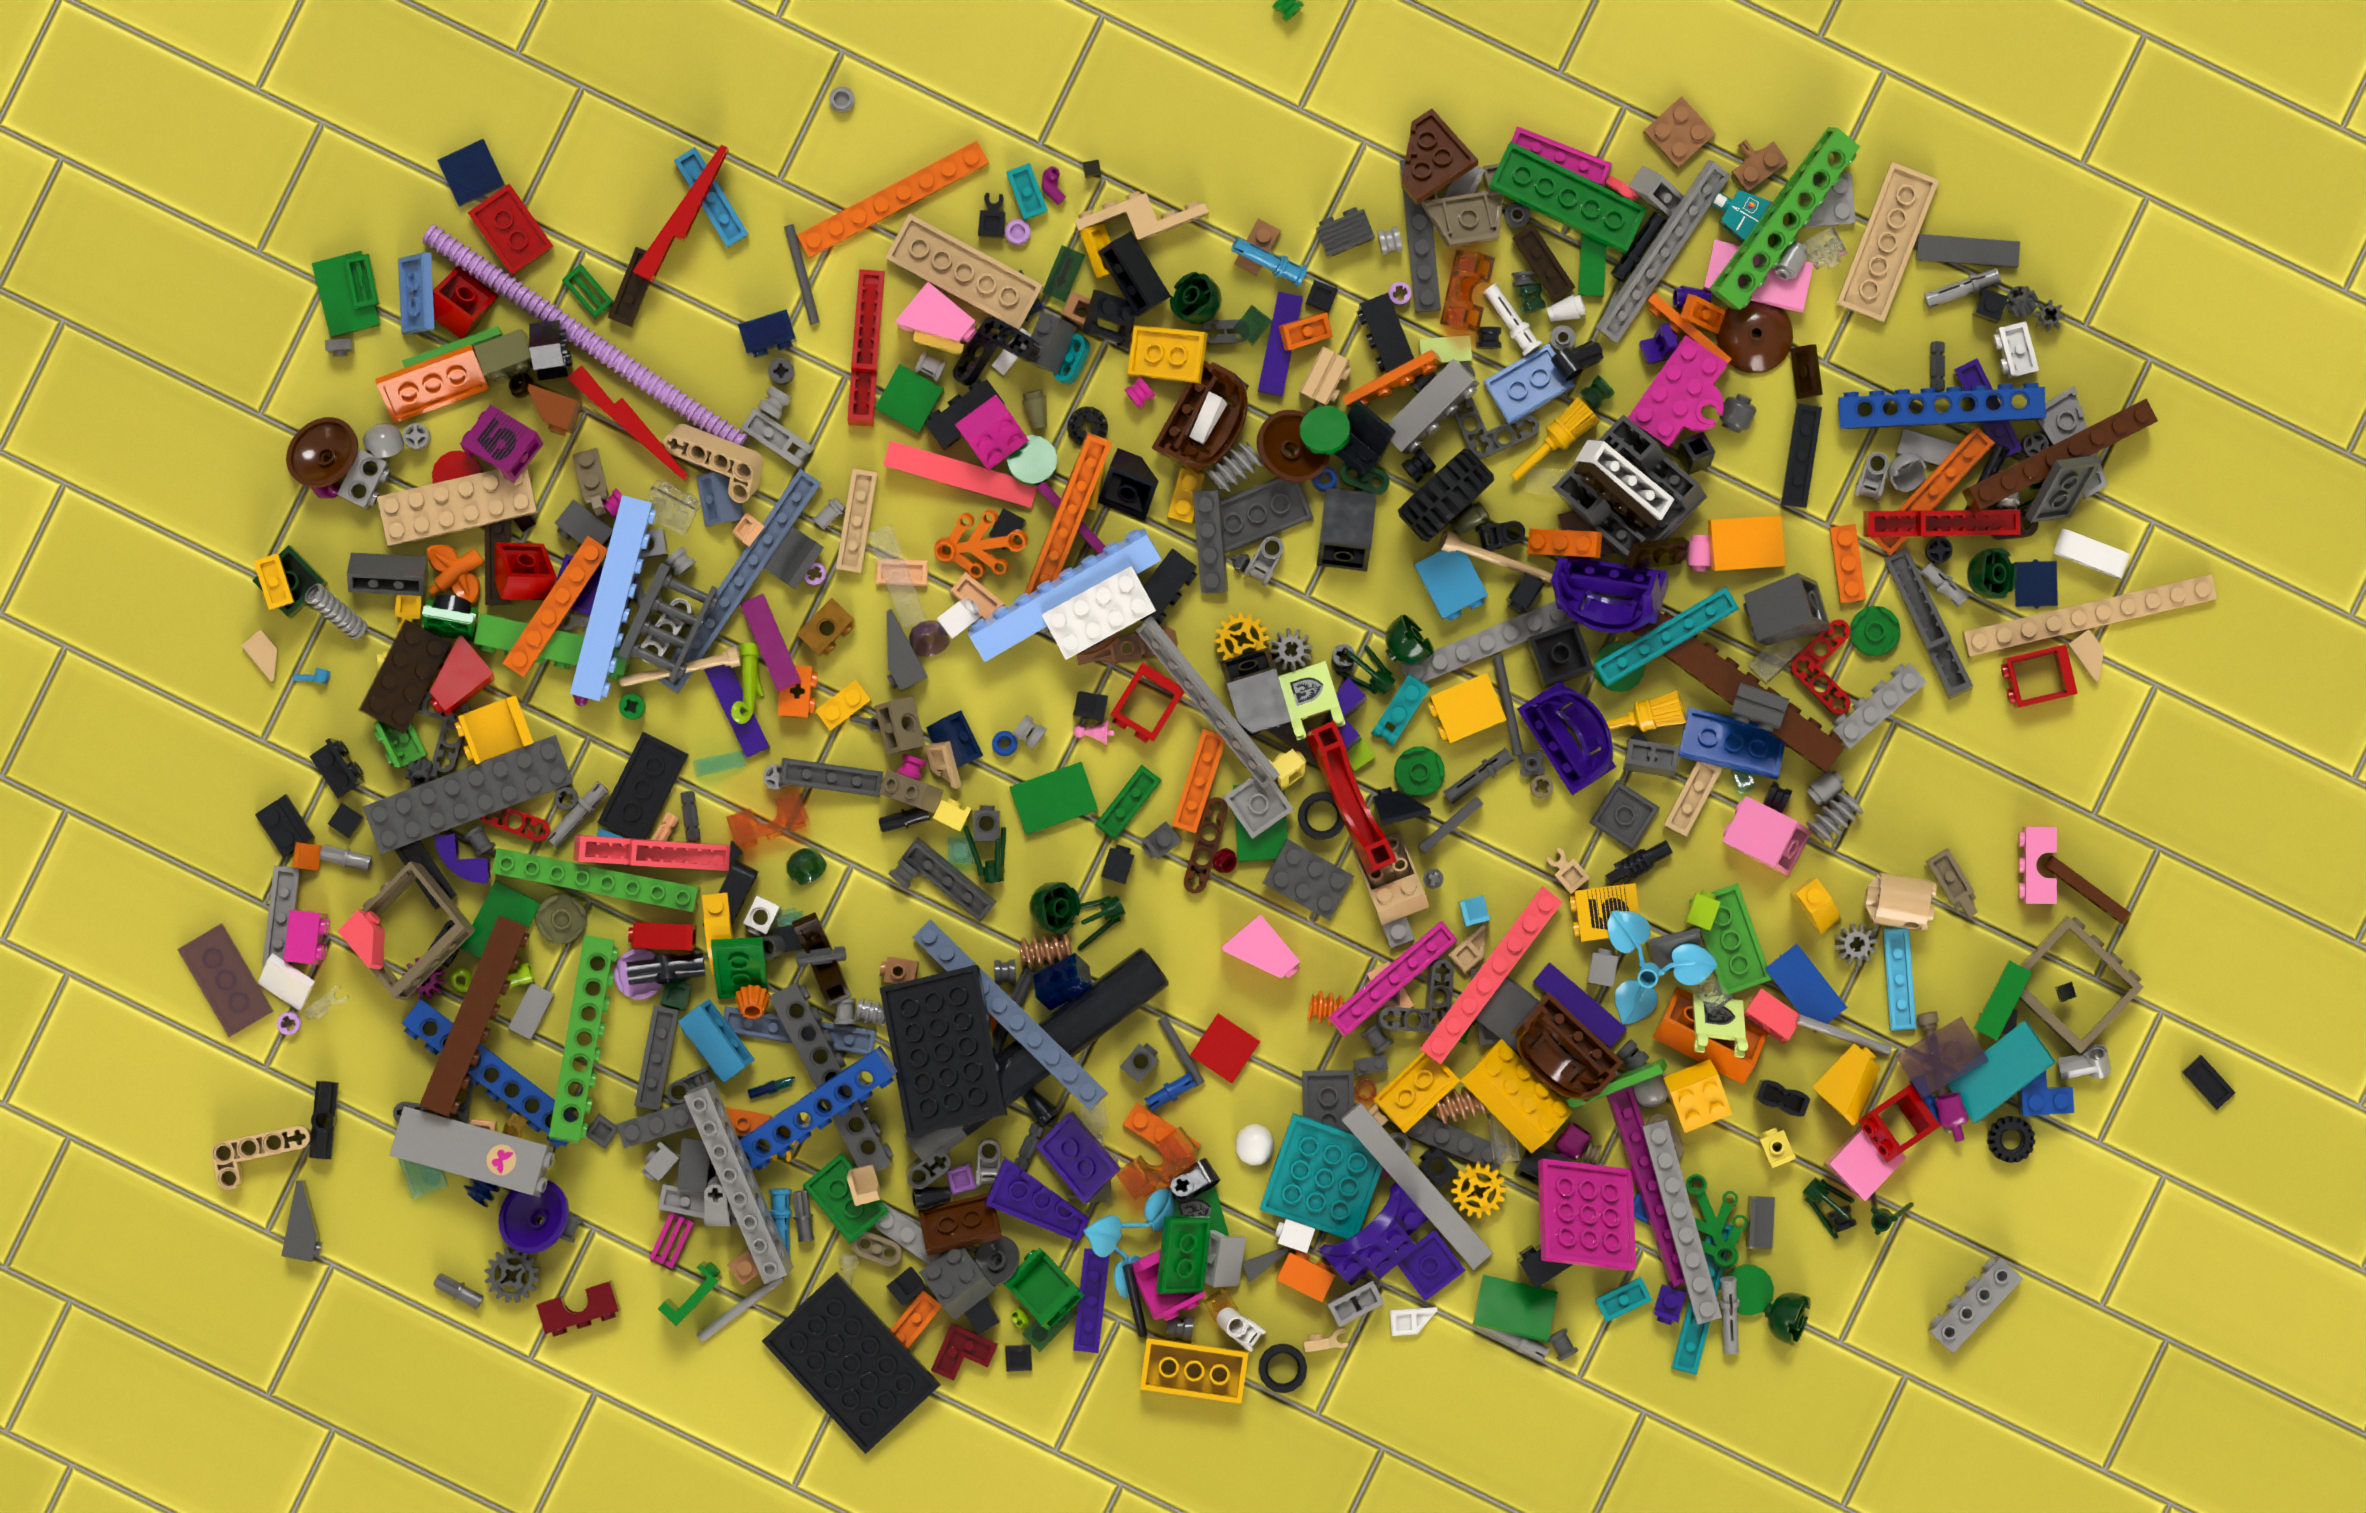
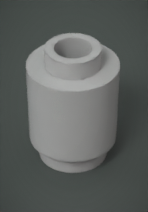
M1796 241L1786 247L1781 254V260L1773 267L1776 275L1783 280L1795 279L1807 259V248Z
M1828 770L1826 774H1821L1809 785L1810 788L1806 793L1818 807L1823 803L1826 805L1844 789L1841 785L1844 783V780L1835 770L1832 773Z

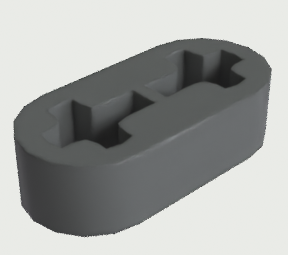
M1215 320L1205 323L1201 331H1209L1210 326H1215L1217 331L1224 330V334L1216 335L1214 340L1210 339V335L1207 336L1208 344L1218 345L1243 343L1249 337L1250 330L1247 323L1243 320ZM1235 325H1240L1241 329H1245L1246 333L1241 334V338L1238 339L1235 334H1227V330H1234Z

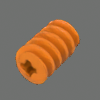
M1321 990L1317 993L1316 997L1312 994L1307 1017L1308 1021H1311L1314 1015H1317L1319 1024L1326 1017L1328 1026H1331L1332 1023L1328 1017L1344 1004L1343 996L1339 995L1336 1001H1334L1333 993H1329L1326 999H1324L1323 991Z

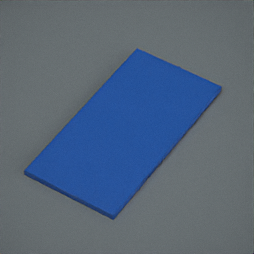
M1797 943L1765 968L1801 1015L1828 1024L1847 1009L1844 1002Z

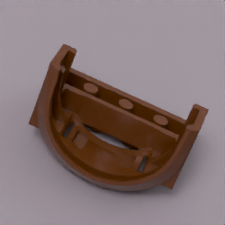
M1204 361L1201 384L1188 383L1154 442L1152 449L1200 475L1202 469L1219 461L1236 442L1247 415V389L1249 385L1232 371L1214 362L1210 364ZM1210 391L1233 403L1235 407L1227 403L1203 445L1189 436ZM1194 444L1208 452L1206 453L1200 450L1199 448L1195 447Z
M1549 992L1536 1003L1511 1032L1516 1038L1519 1054L1530 1071L1549 1088L1569 1098L1583 1099L1587 1102L1598 1096L1617 1075L1615 1072L1624 1063ZM1540 1034H1542V1035L1539 1037V1039L1531 1046V1044L1534 1042V1040H1535ZM1550 1035L1553 1036L1564 1048H1566L1579 1061V1063L1575 1061L1573 1058H1571L1566 1052H1564L1550 1037ZM1582 1069V1073L1574 1080V1082L1569 1083L1574 1078V1076Z

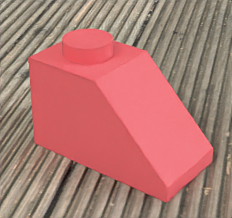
M357 910L337 932L368 968L380 970L384 963L385 929L379 924L381 920L374 912Z

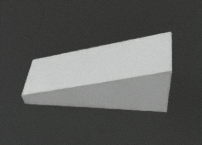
M1023 328L1019 330L1031 337V335ZM1021 344L1020 348L1026 350L1027 346ZM1003 350L991 366L1004 376L1018 360V357Z
M1210 391L1208 392L1189 436L1191 439L1203 445L1205 444L1227 406L1223 398Z

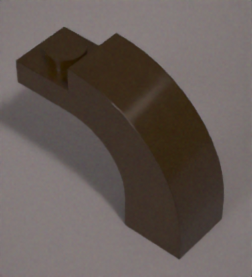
M815 912L792 922L793 928L806 953H810V950L829 947L833 950L822 923H820ZM836 959L832 960V963L818 965L810 963L828 1006L851 997L846 979Z

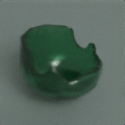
M812 848L797 850L791 854L786 862L787 874L791 880L797 881L799 885L815 881L825 872L827 863L822 855Z

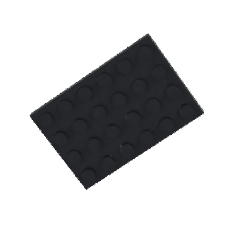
M972 965L881 987L880 993L893 1063L898 1070L896 1072V1079L907 1137L914 1138L1008 1116L979 966Z
M838 1272L832 1275L762 1340L765 1346L865 1454L941 1385Z

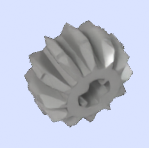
M1290 628L1286 629V638H1284L1281 632H1278L1276 635L1281 640L1280 643L1276 640H1271V644L1278 647V649L1270 650L1271 655L1279 654V657L1274 659V664H1278L1283 660L1282 670H1285L1287 664L1291 663V670L1296 671L1295 662H1298L1304 668L1306 665L1301 657L1308 660L1312 657L1310 654L1304 653V650H1311L1313 648L1310 644L1303 646V643L1309 637L1306 635L1301 640L1298 639L1301 633L1299 629L1296 630L1294 637L1291 636ZM1291 643V646L1293 643L1297 645L1298 648L1295 650L1297 655L1291 657L1290 654L1287 656L1285 654L1287 649L1285 645Z
M1850 923V932L1845 927L1840 928L1845 936H1835L1836 940L1842 941V945L1834 946L1835 950L1843 949L1838 958L1843 959L1849 955L1846 961L1848 965L1853 963L1855 957L1857 966H1861V956L1867 962H1870L1871 957L1867 952H1877V949L1870 947V944H1875L1878 940L1868 938L1874 931L1869 929L1863 933L1865 929V924L1863 923L1859 925L1858 931L1856 930L1855 923ZM1854 937H1858L1857 941L1862 942V946H1859L1856 952L1854 951L1855 948H1850V943L1854 942Z

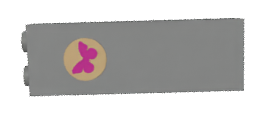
M404 1106L389 1156L540 1197V1194L546 1189L547 1178L545 1176L547 1169L553 1164L555 1155L552 1153L553 1147Z

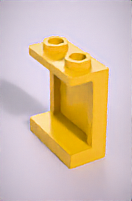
M1487 673L1430 696L1431 702L1427 703L1432 717L1437 716L1441 725L1437 729L1442 741L1447 739L1449 744L1507 720Z

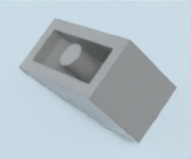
M1643 165L1628 185L1642 200L1668 218H1670L1684 197L1661 174Z

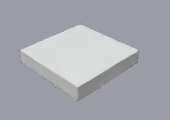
M273 953L267 959L258 981L259 985L298 1011H301L305 1006L315 983L314 980Z

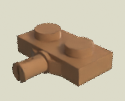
M1745 139L1737 146H1739L1747 158L1739 167L1732 171V174L1745 192H1748L1788 163V161L1774 141L1763 149L1754 151L1747 139Z

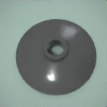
M1006 1236L983 1242L975 1255V1260L993 1286L1008 1281L1016 1272L1020 1259L1016 1243Z

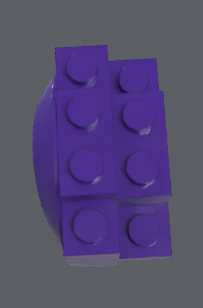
M1395 1182L1390 1187V1196L1386 1205L1369 1225L1350 1239L1336 1245L1324 1244L1319 1250L1350 1286L1369 1270L1380 1280L1418 1247L1409 1235L1427 1221L1428 1218Z

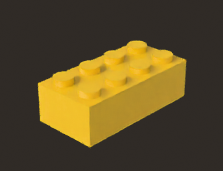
M1502 1039L1489 1048L1460 1080L1531 1154L1546 1143L1573 1112L1547 1085L1530 1071L1524 1061Z
M1147 1336L1140 1389L1241 1404L1249 1352L1247 1350Z

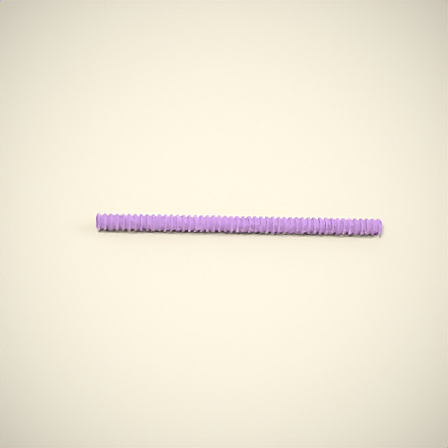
M436 224L427 230L422 239L423 244L426 245L428 243L429 248H435L438 254L440 252L443 253L442 256L444 258L449 257L450 262L455 261L457 267L462 266L463 271L468 270L469 275L472 276L474 274L475 279H481L484 285L486 283L489 284L488 287L490 289L495 288L496 293L501 292L503 298L508 297L509 302L514 301L515 306H521V310H527L530 316L535 315L534 318L536 320L541 319V322L560 320L561 329L566 328L569 342L573 341L576 347L581 346L582 351L587 350L589 356L593 354L595 360L600 359L601 364L606 363L607 368H613L615 373H621L620 376L622 378L627 377L628 382L633 381L635 387L639 385L641 391L646 390L647 395L650 396L652 394L653 399H659L661 404H667L666 407L668 409L673 408L674 413L679 412L681 418L685 416L687 422H693V426L696 427L698 425L702 431L705 430L707 433L741 446L744 445L747 440V434L740 433L741 430L739 428L737 430L734 429L733 424L728 425L727 420L722 421L721 416H715L713 411H707L708 408L706 406L701 407V403L694 402L695 399L693 397L688 398L687 393L682 394L681 389L678 388L676 390L675 385H669L667 380H661L662 377L660 375L655 376V372L648 371L649 368L647 366L642 367L641 362L636 363L635 358L632 357L630 359L629 354H623L620 348L618 350L615 349L616 346L614 344L609 345V341L602 340L603 337L601 335L596 336L595 331L590 332L589 327L586 326L584 328L582 326L583 323H577L574 317L569 318L570 315L568 313L563 314L561 308L556 309L555 304L550 305L549 300L544 301L543 296H537V293L535 291L531 292L528 286L523 287L524 284L522 282L517 283L515 277L511 279L509 273L504 274L503 269L498 270L497 265H491V262L489 260L485 261L482 255L477 256L476 251L471 252L469 246L465 248L463 242L458 243L457 238L454 237L452 239L451 234H445L443 229H437L438 226Z

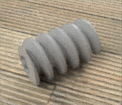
M1247 441V447L1241 443L1237 445L1239 453L1232 449L1229 451L1231 459L1226 456L1222 457L1223 465L1217 462L1214 463L1215 472L1209 468L1205 470L1220 492L1222 488L1228 492L1231 491L1229 482L1238 485V475L1246 479V469L1254 473V463L1261 467L1263 466L1261 459Z
M1845 790L1846 796L1841 793L1836 795L1838 802L1832 799L1829 801L1831 810L1822 807L1823 816L1817 813L1813 815L1816 823L1810 820L1806 822L1809 829L1823 843L1824 839L1830 842L1834 841L1831 835L1832 832L1838 835L1841 834L1839 825L1845 828L1849 827L1846 821L1847 818L1856 821L1855 811L1860 814L1864 813L1857 801Z

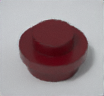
M1229 848L1218 851L1213 859V867L1220 873H1229L1237 865V857L1234 851Z

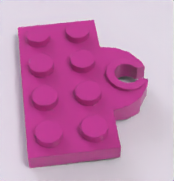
M1685 335L1628 416V419L1668 448L1672 446L1684 428L1693 432H1704L1717 425L1713 419L1704 418L1702 411L1705 407L1712 406L1716 409L1718 415L1723 416L1724 400L1720 391L1714 385L1727 368L1728 363Z

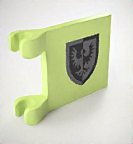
M1326 661L1278 676L1297 740L1304 739L1307 736L1302 720L1331 711L1333 721H1335L1337 727L1345 725Z
M1693 994L1694 1051L1704 1053L1705 1046L1708 1044V1038L1735 1041L1734 1056L1744 1058L1745 1051L1748 1049V1042L1745 1032L1743 1000Z

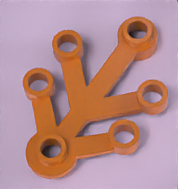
M989 509L981 515V521L969 540L958 543L964 531L974 524V517L970 513H963L957 519V525L951 535L940 538L936 542L934 551L939 560L943 562H956L967 570L972 578H980L985 573L986 569L982 562L991 567L995 574L1003 575L1009 569L1008 561L1004 558L997 559L986 550L1008 547L1011 551L1019 552L1028 544V536L1024 531L1016 529L1007 536L982 539L988 528L998 520L996 511ZM986 514H989V515L992 516V518H993V521H992V522H990V521L987 520ZM962 518H967L969 525L964 524ZM1016 535L1022 538V543L1016 541ZM945 545L950 547L951 553L945 550ZM970 552L982 562L976 561L973 563L961 553ZM997 563H1001L1004 566V570L998 569ZM974 566L980 569L979 574L974 571Z

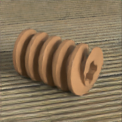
M1062 933L1060 941L1056 934H1052L1050 942H1048L1045 935H1042L1040 943H1038L1035 936L1031 938L1030 944L1027 943L1025 937L1021 939L1019 948L1022 970H1024L1025 962L1028 963L1030 969H1034L1035 961L1038 962L1040 968L1044 967L1046 960H1048L1050 966H1054L1056 959H1058L1060 965H1064L1066 957L1073 964L1071 941L1066 933Z
M1466 1087L1461 1088V1095L1455 1089H1452L1451 1097L1446 1094L1435 1104L1437 1117L1444 1124H1447L1448 1116H1451L1453 1121L1456 1122L1459 1113L1465 1120L1467 1119L1468 1111L1474 1117H1477L1478 1109H1481L1484 1115L1487 1114L1488 1110L1472 1092H1468Z

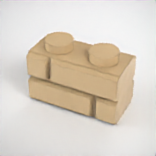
M1322 346L1299 394L1322 406H1327L1329 402L1334 404L1340 390L1336 389L1340 379L1345 382L1352 369L1348 366L1350 360Z

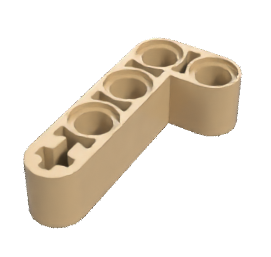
M678 424L664 438L663 445L670 454L729 476L728 493L733 501L744 503L758 490L763 469V459L756 451L687 424Z
M299 1125L217 1143L212 1149V1160L218 1185L225 1190L239 1187L243 1182L241 1161L305 1148L310 1145L312 1130L305 1125ZM298 1130L301 1134L306 1135V1139L302 1140V1144L300 1140L288 1142L287 1137L298 1135ZM273 1135L278 1136L281 1140V1146L278 1149H273L269 1145V1139ZM248 1140L253 1141L256 1145V1151L252 1155L247 1154L244 1150V1145ZM222 1146H227L231 1151V1156L228 1160L222 1159L219 1155V1150ZM227 1171H232L236 1175V1181L233 1185L227 1184L224 1180V1175Z

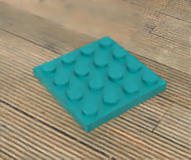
M1293 1113L1259 1210L1345 1239H1350L1360 1232L1383 1167L1352 1132Z

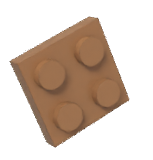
M1682 96L1643 131L1677 169L1716 134Z

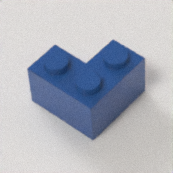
M2044 1071L2018 1091L2019 1115L2033 1116L2074 1113L2073 1087L2047 1088L2046 1071Z

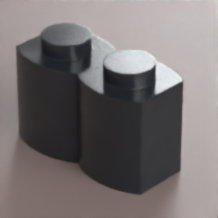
M1523 572L1506 598V601L1509 602L1507 607L1518 614H1521L1523 611L1527 613L1545 584L1528 573Z
M1765 1079L1759 1081L1753 1096L1763 1105L1778 1107L1783 1112L1797 1117L1805 1115L1811 1100L1801 1091L1785 1089L1781 1084Z

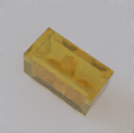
M514 1112L505 1123L502 1133L521 1138L527 1121Z

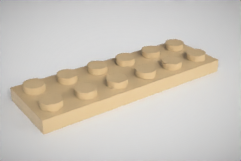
M1891 162L1836 305L1882 323L1885 321L1937 188L1938 179Z
M910 213L885 257L886 260L1017 330L1022 328L1044 287L1037 281Z
M528 465L514 483L505 479L500 469H495L377 497L388 547L538 513Z

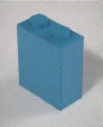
M1441 550L1414 564V568L1441 620L1448 618L1451 621L1463 615L1462 609L1470 606L1473 610L1485 603L1483 598L1487 597L1488 594L1466 553L1458 550L1456 552L1451 551L1450 553Z

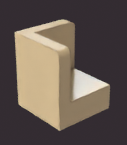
M870 1164L848 1170L847 1181L855 1206L880 1200L882 1192L874 1165Z

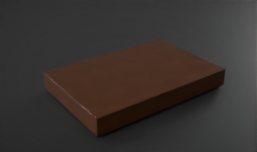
M988 1193L937 1205L924 1211L918 1210L928 1256L1002 1238L997 1209L985 1205Z

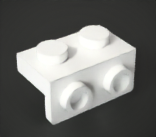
M2026 321L2006 327H1999L1995 330L1996 334L1993 335L1994 344L1997 350H2001L2003 359H2000V366L2003 374L2008 375V379L2039 371Z

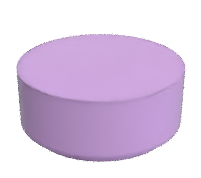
M1021 219L1010 221L1005 228L1006 239L1013 245L1025 244L1030 238L1029 225Z

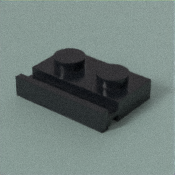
M287 794L255 814L283 857L295 850L296 842L306 843L315 837Z

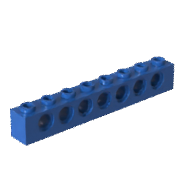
M2025 383L2023 388L2013 389V384L1998 385L1996 390H1987L1986 385L1972 386V391H1962V387H1947L1946 392H1936V388L1920 389L1921 393L1910 394V389L1895 390V395H1885L1884 391H1869V396H1859V392L1843 393L1844 397H1839L1840 430L2046 419L2045 387H2039V383ZM2016 395L2023 396L2026 399V406L2022 409L2015 408L2012 405V398ZM1994 396L2000 400L2001 405L1997 410L1987 408L1986 400L1989 397ZM1971 398L1975 403L1974 409L1968 412L1962 410L1960 407L1962 399ZM1939 399H1944L1949 403V409L1944 413L1936 411L1934 407L1935 402ZM1914 400L1920 401L1924 407L1923 411L1919 414L1911 413L1909 410L1910 402ZM1894 402L1898 407V411L1894 415H1887L1883 411L1884 404ZM1861 403L1871 405L1872 413L1869 416L1863 417L1859 415L1857 408Z
M422 999L418 1001L402 1022L406 1026L404 1032L415 1040L418 1037L422 1038L427 1042L424 1047L435 1055L442 1052L445 1041L453 1026V1022ZM428 1022H435L438 1026V1031L433 1036H427L424 1032V1027ZM480 1044L477 1050L481 1053L476 1067H470L467 1074L471 1076L470 1082L476 1086L481 1083L488 1088L485 1093L498 1102L501 1098L508 1103L506 1109L517 1117L522 1114L529 1119L526 1124L536 1132L542 1129L549 1134L550 1128L546 1124V1119L549 1115L553 1114L555 1100ZM490 1068H496L499 1072V1078L493 1083L488 1082L485 1078V1073ZM511 1083H515L519 1087V1094L515 1098H509L506 1095V1087ZM537 1099L539 1101L540 1108L536 1113H529L527 1111L526 1103L528 1100ZM566 1110L563 1115L564 1119L568 1122H574L578 1119L569 1110ZM547 1137V1140L558 1148L561 1144L567 1147L570 1143Z
M877 1047L739 1139L744 1153L750 1159L751 1169L756 1167L758 1171L771 1163L770 1157L775 1154L780 1157L792 1149L790 1144L797 1140L799 1144L812 1135L810 1133L811 1130L816 1127L820 1130L832 1122V1116L837 1113L840 1116L844 1115L853 1108L851 1105L853 1102L859 1099L862 1103L873 1095L871 1090L877 1086L883 1089L894 1081L892 1076L898 1070L882 1047ZM863 1071L869 1072L872 1075V1082H867L863 1079ZM842 1085H847L851 1088V1096L845 1095L842 1092ZM821 1099L829 1100L832 1108L825 1109L821 1104ZM802 1112L809 1114L811 1123L804 1122L800 1114ZM780 1126H786L790 1130L791 1135L784 1136L780 1131ZM760 1140H766L770 1144V1150L763 1149L760 1146Z

